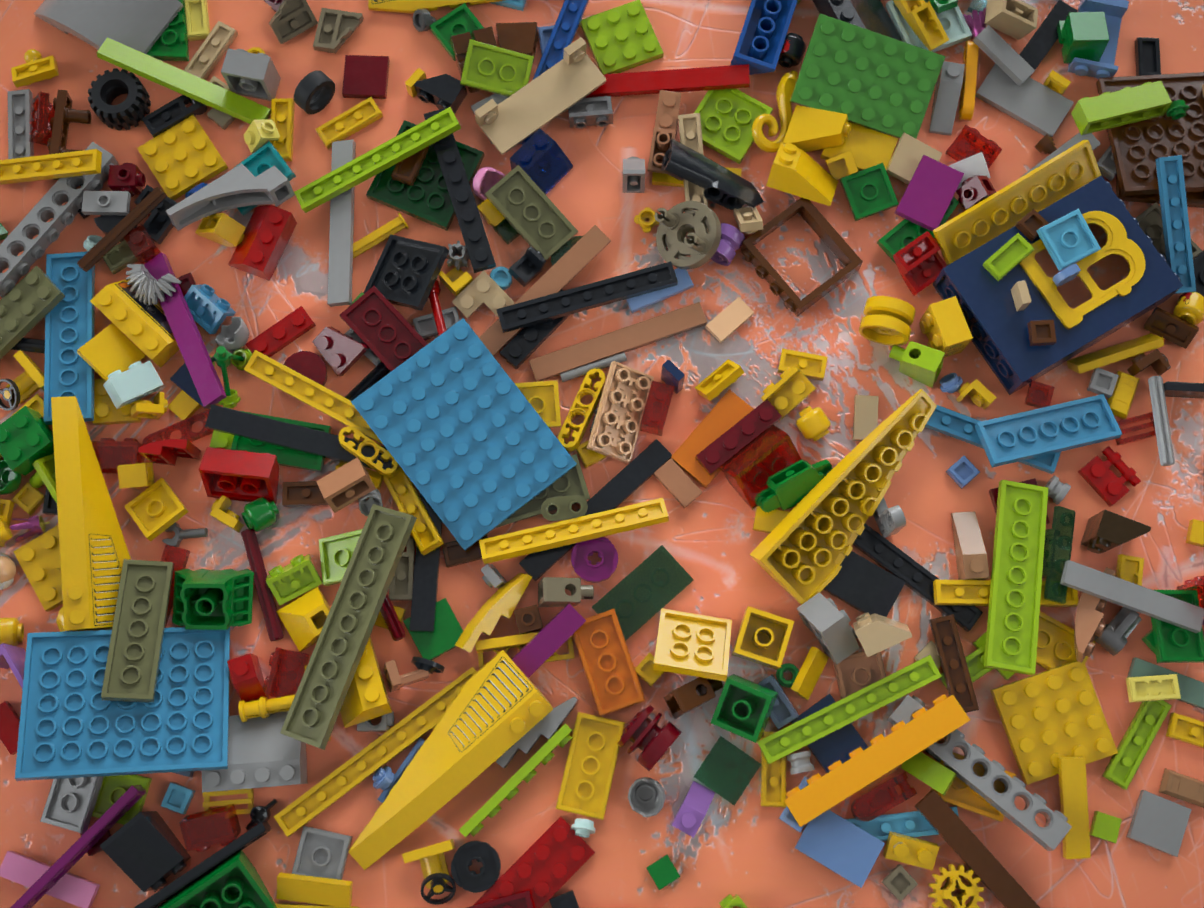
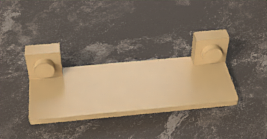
M582 37L564 48L563 59L500 104L497 105L491 99L475 110L476 123L502 155L606 83L605 76L586 54L587 43Z

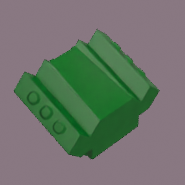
M183 569L175 571L172 623L178 626H185V629L228 630L230 626H243L252 623L254 572L249 569L240 571L233 569H199L194 571Z

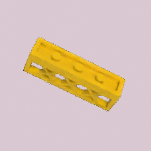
M539 632L477 640L475 648L478 652L479 669L484 666L483 652L494 651L498 654L497 650L505 649L507 654L510 648L517 647L521 650V647L525 646ZM572 635L567 639L569 654L558 655L554 652L555 656H550L544 663L575 659Z

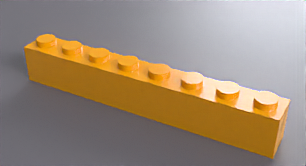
M943 694L932 701L934 707L927 711L924 707L911 715L913 720L905 724L902 720L890 728L892 730L891 734L884 737L881 733L869 741L871 746L863 750L862 747H859L848 755L851 759L843 764L840 760L827 767L830 772L821 777L817 773L806 780L809 784L801 790L797 786L787 792V799L784 802L799 827H802L969 722V717L954 695L947 698Z

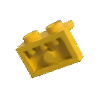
M797 367L786 369L780 375L782 379L778 383H771L763 390L764 395L761 399L763 401L768 400L781 414V419L786 417L817 389Z

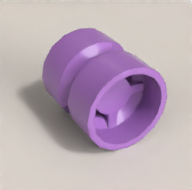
M721 223L720 244L711 260L720 265L729 266L736 255L735 250H738L745 240V235L733 225Z

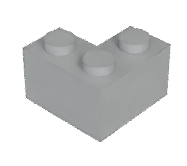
M819 592L796 608L804 625L817 636L823 651L836 664L860 649L856 641L858 637L854 629L849 625L851 621L849 616L843 609L839 611L837 605L830 597L826 599Z

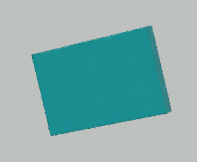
M270 141L238 164H243L255 177L272 166H275L289 181L296 177ZM257 205L237 207V209L244 216Z

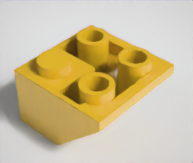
M317 586L276 612L299 652H302L317 643L331 607Z

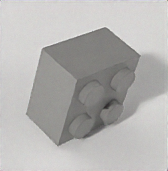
M243 49L227 50L221 74L231 92L268 101L275 99L281 78L271 57L264 53H249Z

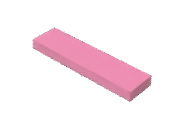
M7 851L0 867V877L30 888L51 866L14 851ZM67 872L46 894L81 908H91L100 884Z

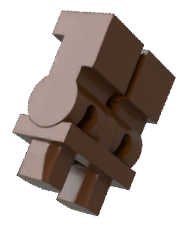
M492 26L472 32V35L470 32L450 37L449 41L461 77L470 39L496 46ZM467 86L470 93L480 91V89Z

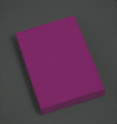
M923 155L894 214L933 232L934 229L939 227L964 173Z

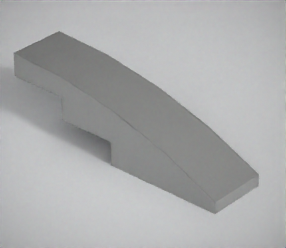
M572 697L553 708L549 714L500 756L496 763L502 768H506L519 749L528 754L541 735L550 739L575 707L578 699Z

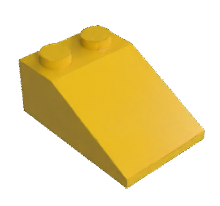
M781 143L773 161L766 186L831 206L838 181L803 149L797 148L793 144Z

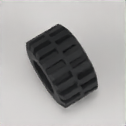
M115 68L112 72L106 70L104 75L101 76L99 74L96 76L97 80L92 81L90 84L92 88L88 89V94L90 95L88 102L104 124L111 129L115 127L116 130H122V128L129 130L131 129L130 126L134 125L137 127L139 121L143 122L142 118L145 117L144 115L150 112L148 107L151 106V101L149 100L148 92L135 74L129 73L125 69H122L120 72L118 68ZM128 94L122 103L111 105L116 97Z

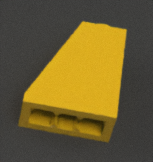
M796 105L783 143L793 144L805 152L843 145L845 137H849L851 132L848 115Z

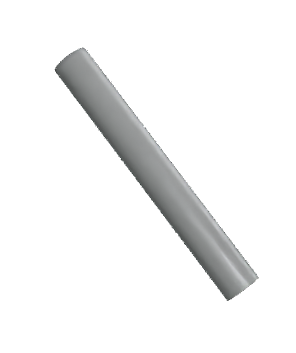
M625 352L560 373L562 382L586 375L591 369L601 370L610 367L613 361L618 363L627 361Z

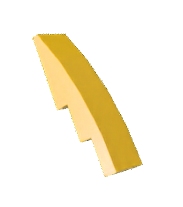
M893 0L906 22L929 51L949 41L930 2L925 3L924 0Z
M518 573L500 587L471 619L455 646L471 653L481 633L490 636L501 616L510 619L532 576Z

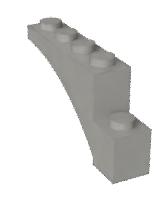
M240 164L167 209L166 213L174 227L179 231L204 217L237 207L265 204L277 207L295 194L289 180L275 166L255 177L243 164Z

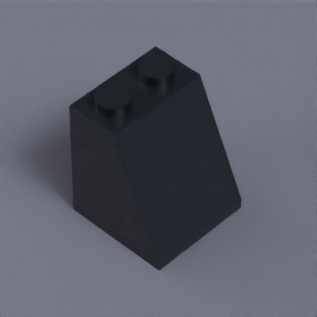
M157 811L138 813L100 845L102 850L143 892L158 891L167 883L165 879L172 873L176 875L187 866L185 862L191 858Z

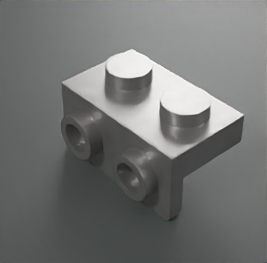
M611 96L583 98L568 109L570 127L582 129L587 126L597 125L604 127L613 124Z

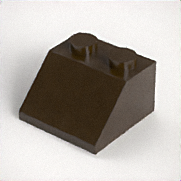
M1103 510L1088 519L1081 545L1086 546L1087 550L1093 553L1101 554L1150 532L1151 527L1108 510Z

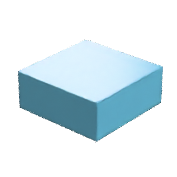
M170 782L161 806L184 815L189 808L195 790Z

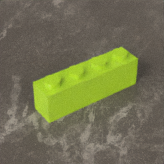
M1162 81L1146 82L1140 86L1125 87L1116 92H1105L1091 98L1084 97L1078 100L1071 115L1080 134L1085 135L1163 116L1172 101Z

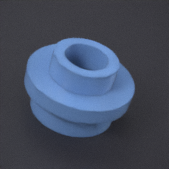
M950 373L940 380V389L942 392L954 393L960 389L963 380L956 373Z
M389 766L379 768L372 778L374 788L385 790L390 786L395 774Z

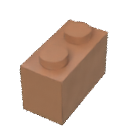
M358 457L316 481L324 500L334 513L376 489Z

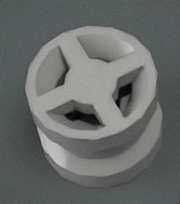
M1055 475L1045 486L1048 487V496L1057 505L1065 498L1071 488L1069 484L1060 482L1059 478Z
M810 750L786 755L787 760L791 763V775L815 770L814 765L810 762Z

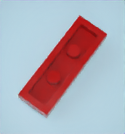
M300 306L245 345L252 352V355L257 350L271 357L316 325L304 308Z

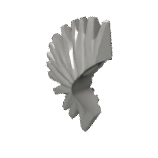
M127 264V267L132 268V270L126 271V275H130L126 278V280H129L127 285H133L130 292L136 291L134 297L139 299L140 302L143 301L144 304L148 302L149 305H152V303L156 305L158 298L161 302H165L164 292L172 297L171 291H177L171 283L181 284V281L170 273L162 276L157 281L145 268L144 264Z

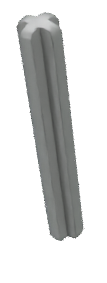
M1152 376L1148 379L1160 465L1171 466L1175 463L1163 378L1161 376Z

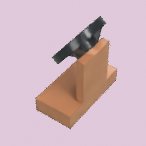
M413 657L411 663L418 670L399 675L394 659L385 662L383 671L391 693L400 690L401 687L426 680L433 672L443 673L445 667L425 658Z

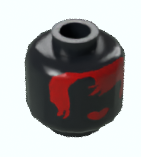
M788 33L786 35L778 59L782 67L791 68V66H797L801 63L806 50V44L800 35L795 33Z

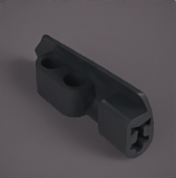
M671 138V146L664 154L662 172L680 181L685 179L704 188L705 198L729 210L740 209L744 204L754 208L764 202L751 182Z

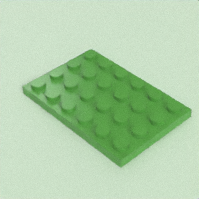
M820 13L790 102L805 107L847 114L849 122L900 138L905 132L917 139L945 56Z

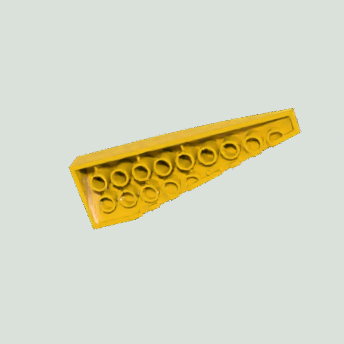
M923 389L917 391L849 452L749 554L764 571L801 605L821 592L842 568L840 566L846 556H849L853 549L851 546L857 536H861L864 531V524L869 516L874 514L892 483L890 480L895 472L900 470L903 458L913 448L915 444L913 441L918 433L923 431L937 405Z

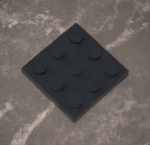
M390 234L364 293L375 286L390 303L422 311L449 250L444 246Z

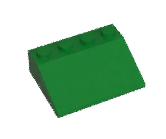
M241 849L157 908H277L257 870Z

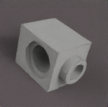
M394 711L383 715L381 722L376 726L371 723V720L357 724V731H388L390 726L394 725Z

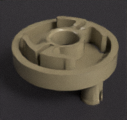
M697 201L681 202L673 206L669 211L665 208L657 209L661 215L657 212L654 215L655 220L659 222L656 244L661 257L666 262L671 261L674 267L689 270L702 266L712 258L720 244L722 232L719 218L712 209ZM695 229V233L687 234V236L690 237V239L685 237L686 233L689 230Z

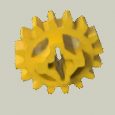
M948 864V870L944 867H939L941 874H932L935 883H928V886L933 888V892L928 893V897L935 898V901L931 904L932 907L949 908L942 901V899H947L951 902L953 908H980L977 902L984 901V898L979 896V892L984 891V888L977 886V883L981 880L979 877H971L974 872L972 869L964 872V865L959 864L957 869H955L954 864ZM959 875L964 877L970 885H964ZM946 879V884L941 888L943 881ZM955 888L960 889V893L952 896L951 891H955ZM971 896L969 903L965 905V902Z

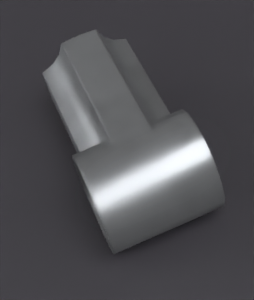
M1122 607L1112 621L1106 624L1101 637L1096 636L1094 640L1111 655L1115 656L1127 644V637L1142 619L1136 611Z

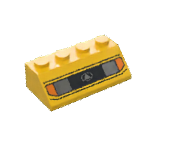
M124 279L106 285L90 302L161 368L180 350L162 306L158 302L156 305L153 303L149 305L148 302L144 304L143 301L140 302L139 299H136L134 297L136 291L130 292L133 285H127L129 280Z

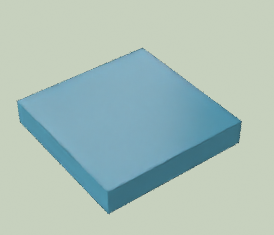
M1079 208L1037 230L1058 271L1101 249Z

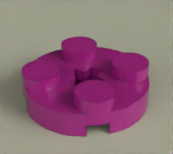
M606 537L579 542L574 546L571 553V563L575 573L581 579L591 583H598L608 580L615 572L618 565V552ZM593 553H598V557L602 558L601 562H597L596 565H592L591 561L588 560V557L593 556Z

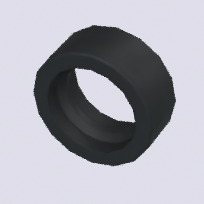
M322 71L310 72L296 87L294 102L307 114L318 113L329 104L336 90L335 83Z

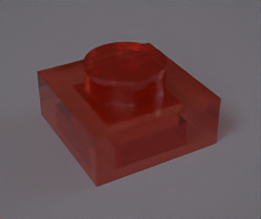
M1032 380L1029 383L1024 404L1036 408L1050 406L1055 387Z

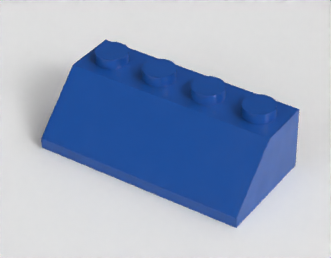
M752 0L730 65L749 64V75L774 72L798 0Z

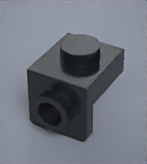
M530 246L526 250L525 255L514 263L508 272L525 287L542 272L546 260L539 251Z

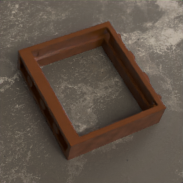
M805 198L799 199L764 225L763 230L753 233L742 242L741 253L745 256V261L753 264L757 275L761 279L765 278L770 284L771 291L776 296L779 295L784 301L786 309L789 308L797 317L856 273L863 263L811 201ZM797 213L801 215L845 266L802 300L754 246Z

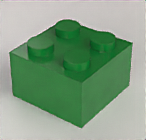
M24 406L0 424V454L12 471L26 476L35 469L32 464L36 460L54 454L53 432L44 423V419L39 412Z
M733 674L726 679L711 724L756 743L763 736L778 693Z

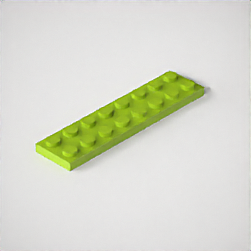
M1001 480L999 482L984 667L1027 675L1035 674L1048 487Z

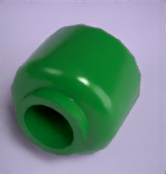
M260 497L246 504L241 515L249 530L253 529L256 532H260L276 523V514L279 511L274 501L269 502L266 498Z

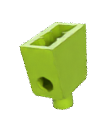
M910 341L906 349L894 344L889 357L900 362L899 371L902 374L933 388L942 370L945 352Z

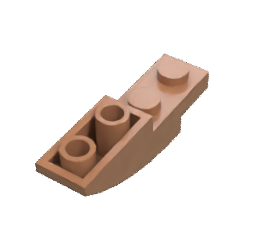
M660 90L647 169L649 172L664 173L661 171L663 158L671 146V138L675 140L682 93Z
M1106 567L1104 573L1115 576L1116 571ZM1082 592L1078 603L1074 626V648L1076 659L1080 663L1083 662L1085 656H1091L1096 645L1093 643L1095 637H1101L1106 627V624L1103 623L1104 614L1102 612L1107 601Z

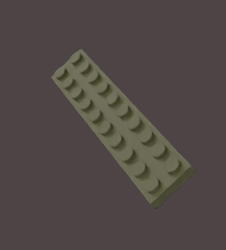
M375 504L372 505L281 729V734L325 750L417 519L413 515Z

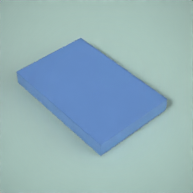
M827 810L807 823L794 848L862 888L885 843L834 812Z

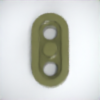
M580 495L550 497L541 504V514L549 521L581 517L586 514L588 509L587 501ZM578 502L581 506L578 511L572 510V504ZM555 505L557 512L554 514L549 513L548 507Z

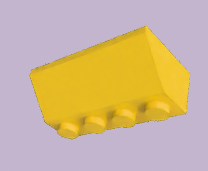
M371 636L368 639L340 710L345 728L392 712Z

